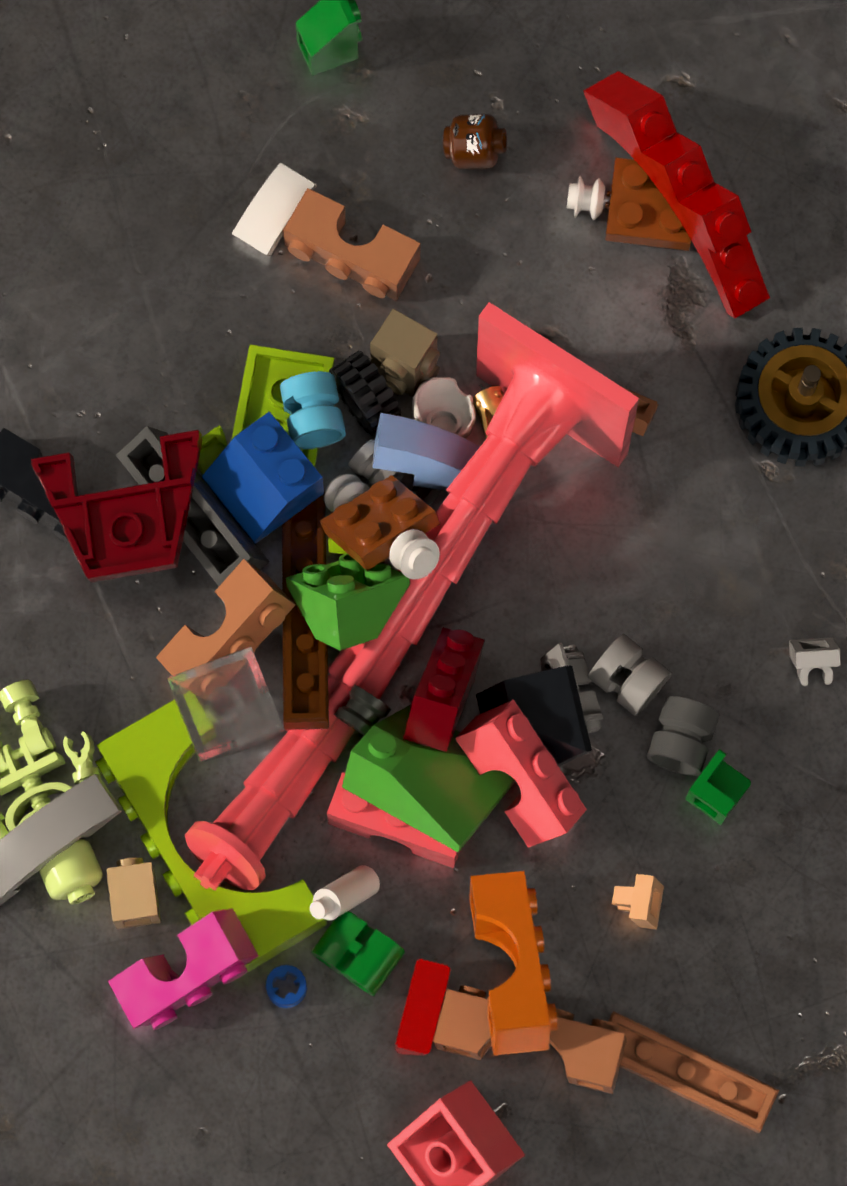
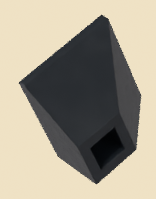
M562 666L503 680L476 694L480 714L515 700L549 753L555 759L558 767L592 752L572 666Z

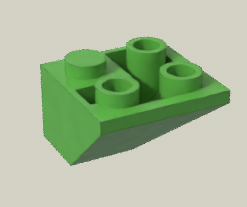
M348 553L341 555L339 561L326 565H309L303 568L302 573L286 578L287 588L315 639L340 651L378 638L410 585V579L402 572L392 569L389 564L379 563L367 571Z

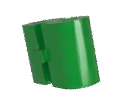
M350 911L333 920L311 951V954L339 975L342 974L349 982L371 996L376 995L406 953L399 944L379 930H374L368 926L367 922Z

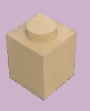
M140 857L125 858L116 862L117 867L106 868L112 921L116 929L161 923L156 875L152 862L144 863L143 858Z

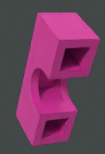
M233 908L213 911L177 935L187 955L186 968L181 976L171 969L164 954L142 958L108 981L133 1029L149 1025L152 1026L153 1030L160 1029L178 1018L175 1011L183 1005L187 1004L188 1007H193L212 996L213 993L210 988L218 982L222 981L225 985L248 972L245 965L259 955Z

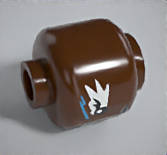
M491 114L458 115L453 119L451 126H445L443 148L446 159H452L453 164L461 170L492 168L496 165L499 154L506 153L505 128L498 127L496 119Z

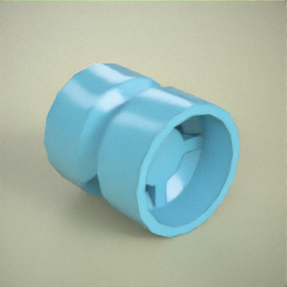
M323 371L307 372L292 376L280 384L284 411L291 414L287 419L289 436L300 449L325 447L335 444L346 436L342 411L334 406L339 402V396L333 374Z

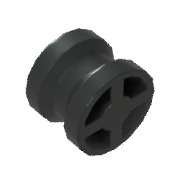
M353 685L349 692L350 700L346 706L339 707L334 715L356 731L365 735L374 724L378 723L380 718L388 716L391 708L367 691Z

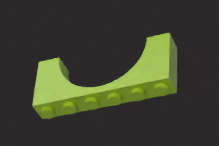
M186 692L97 744L102 758L95 761L108 785L116 780L124 793L117 800L130 822L138 818L143 825L146 833L139 837L151 858L162 857L169 869L162 876L175 898L183 894L191 906V909L184 912L190 924H195L213 911L233 908L259 955L245 965L248 972L328 924L326 919H317L311 914L310 905L313 902L314 896L304 879L287 887L269 892H238L218 887L214 891L210 887L206 889L200 885L201 881L194 877L195 872L182 860L171 841L168 827V808L171 792L176 779L188 760L201 747L214 739L212 727L192 694Z

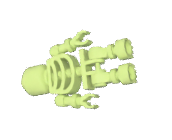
M28 679L12 683L0 691V700L5 711L10 713L16 712L13 714V719L16 725H21L23 736L19 738L20 748L14 751L10 745H3L0 740V795L2 796L20 786L25 788V793L20 795L8 808L6 817L0 811V840L35 812L50 803L48 795L65 793L72 788V786L61 782L43 784L40 776L66 764L63 755L53 752L54 748H56L55 740L47 727L44 728L38 719L41 714L37 705H31L32 702L40 699L34 684ZM84 731L81 733L85 740L84 747L80 750L81 754L74 751L73 740L66 736L63 740L64 750L67 756L71 758L76 772L72 774L75 784H79L94 774H99L100 776L98 767H93L94 741ZM25 756L28 765L21 768L18 759ZM30 806L34 808L33 811L23 817L25 811ZM85 839L76 841L39 870L50 897L54 900L68 899L70 905L79 904L95 895L93 888L103 878V871L92 846Z

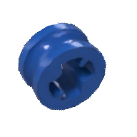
M278 966L267 976L265 984L267 995L276 1006L285 1009L293 1008L305 998L307 991L306 980L302 972L295 966ZM288 975L296 978L294 986H299L298 992L296 994L288 993L285 998L276 995L279 993L278 987L273 988L276 980L284 981Z

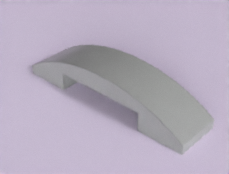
M99 774L92 775L61 794L0 840V906L20 891L19 886L42 869L49 861L65 851L80 838L90 837L122 812V809Z

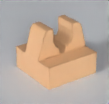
M636 874L634 887H614L612 905L618 906L617 909L620 911L630 912L629 918L640 928L657 930L664 885L654 876Z

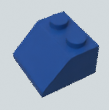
M270 411L237 434L202 475L205 483L254 544L258 543L324 494L323 477Z

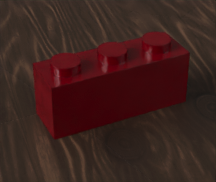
M442 628L414 694L403 739L447 752L474 684L485 639L475 637L465 630Z

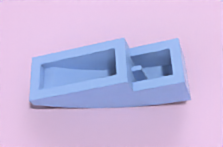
M381 413L375 434L372 468L414 474L413 486L446 491L480 446L437 426L410 418Z

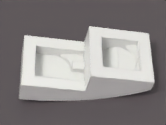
M279 163L249 204L232 234L265 255L271 256L284 235L283 229L306 189L309 188L314 191L317 184L283 163Z

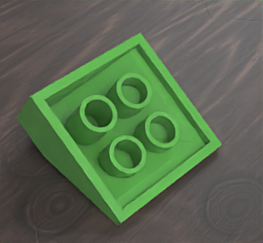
M408 705L374 724L351 750L342 788L454 851L459 852L516 781L507 773L499 770H491L479 775L455 739L460 734L458 730H455L447 752L403 739L412 706Z

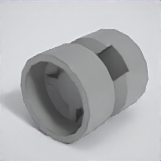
M622 634L599 658L590 671L588 678L606 693L615 691L617 693V702L637 717L662 690L671 677L672 672L654 657L644 659L642 657L643 648L627 635ZM625 668L632 671L628 678L623 672Z

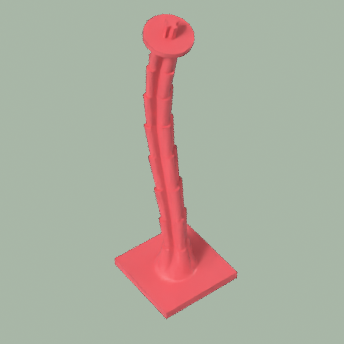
M488 302L479 315L476 376L491 386H500L504 396L485 432L488 436L487 439L446 489L449 495L436 510L440 524L425 533L429 539H432L438 545L440 551L439 561L434 570L426 577L415 580L410 579L409 587L378 638L341 650L328 667L329 729L287 730L288 732L243 782L245 788L213 823L196 821L185 834L186 844L193 855L202 863L194 873V877L201 881L200 885L206 889L210 887L215 891L222 881H225L243 890H255L262 883L266 875L265 868L260 860L287 819L295 818L330 761L336 763L355 729L334 715L339 707L346 706L350 700L349 692L353 685L362 688L380 700L411 644L415 646L418 644L451 583L453 582L457 585L492 522L498 523L530 466H537L566 434L619 468L628 455L639 402L637 396Z

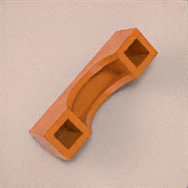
M524 871L470 876L469 901L475 939L490 942L500 947L510 956L516 967V970L506 982L490 990L488 993L487 1017L493 1055L549 1050L550 1032L558 1030L555 1003L547 1004L545 992L551 991V979L548 964L540 965L538 953H544V937L542 927L533 925L532 915H537L538 913L535 888H527Z

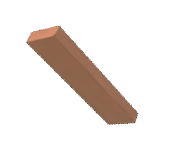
M612 1012L608 1022L617 1024L619 1026L618 1032L624 1033L627 1041L621 1068L757 1133L761 1132L779 1092L778 1089L623 1015Z

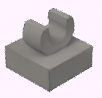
M834 638L789 640L790 659L797 669V676L801 684L808 686V674L815 668L822 669L824 683L831 684L833 681L831 667L840 666V648Z

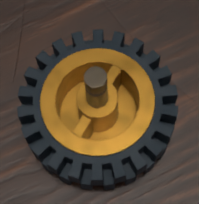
M803 327L793 328L789 336H786L783 330L775 333L773 341L770 342L767 338L759 344L758 350L756 352L753 350L748 356L736 387L735 396H737L735 410L736 413H740L738 423L741 429L749 431L747 439L752 445L759 442L762 445L760 452L767 457L771 452L779 455L777 462L786 464L789 458L796 460L795 466L805 467L808 460H813L814 466L823 464L826 457L830 456L831 460H834L841 455L843 449L847 450V343L842 348L837 344L839 336L830 333L828 339L820 337L821 329L812 328L810 335H804Z

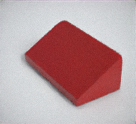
M420 958L419 961H416L395 1043L397 1053L403 1055H427L431 1051L451 971L448 965Z

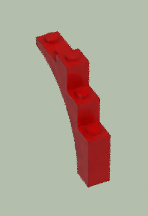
M620 71L583 90L597 127L611 136L632 156L658 188L683 225L715 284L726 313L736 319L770 299L747 237L752 231L739 196L714 182L701 145L676 131L664 96Z

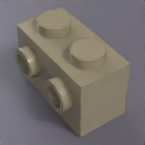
M391 310L370 343L371 363L376 365L379 374L384 376L385 383L392 389L393 393L397 395L406 393L414 397L420 384L432 377H437L440 367L437 366L440 352L437 350L438 334L399 311Z

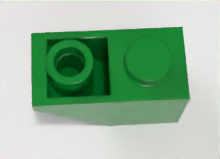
M320 0L295 22L297 42L312 76L358 59V42L363 41L358 23L362 22V18L355 0Z

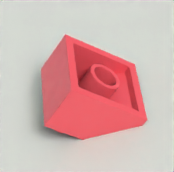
M471 1080L437 1100L387 1144L416 1186H488L525 1156V1153Z

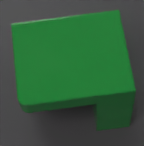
M721 749L717 751L694 782L685 800L720 825L723 824L751 785L750 779L724 762L727 754Z

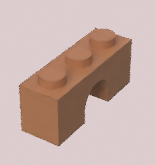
M307 188L283 229L285 246L288 247V251L300 260L308 262L312 259L324 265L330 274L339 279L347 280L349 277L363 284V288L367 292L378 298L388 296L397 301L420 261L421 243L382 225L378 234L371 242L360 246L348 244L339 236L346 223L345 206Z
M245 559L240 562L214 591L223 600L226 607V615L221 627L212 635L204 637L187 625H184L156 656L158 661L183 689L206 703L224 688L230 677L245 661L253 656L257 647L284 621L286 615L296 605L266 573Z

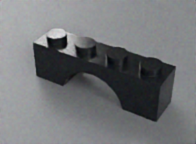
M3 428L0 432V502L4 498L18 505L16 510L23 517L36 524L43 520L54 527L52 532L58 538L70 544L63 531L64 528L31 464V459L43 457L41 450Z

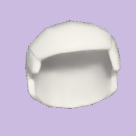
M432 377L419 385L411 403V419L437 426L466 439L469 437L476 422L473 397L461 391L457 381L451 377Z

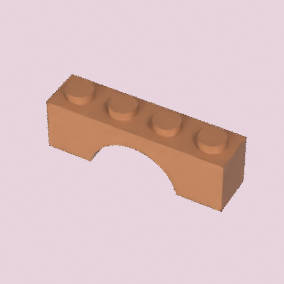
M460 986L459 992L447 989L433 1043L438 1050L482 1060L485 1054L492 1048L487 1017L488 999H485V991L469 986ZM556 1009L558 1030L550 1032L549 1044L561 1055L565 1064L568 1082L614 1094L627 1042L625 1034L618 1032L619 1026L612 1022L592 1019V1023L589 1025L573 1021L575 1016L573 1013Z

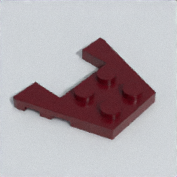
M199 430L160 436L165 474L164 481L78 496L74 457L70 452L31 459L32 467L44 487L45 494L64 528L63 531L86 578L91 583L178 567L203 441Z

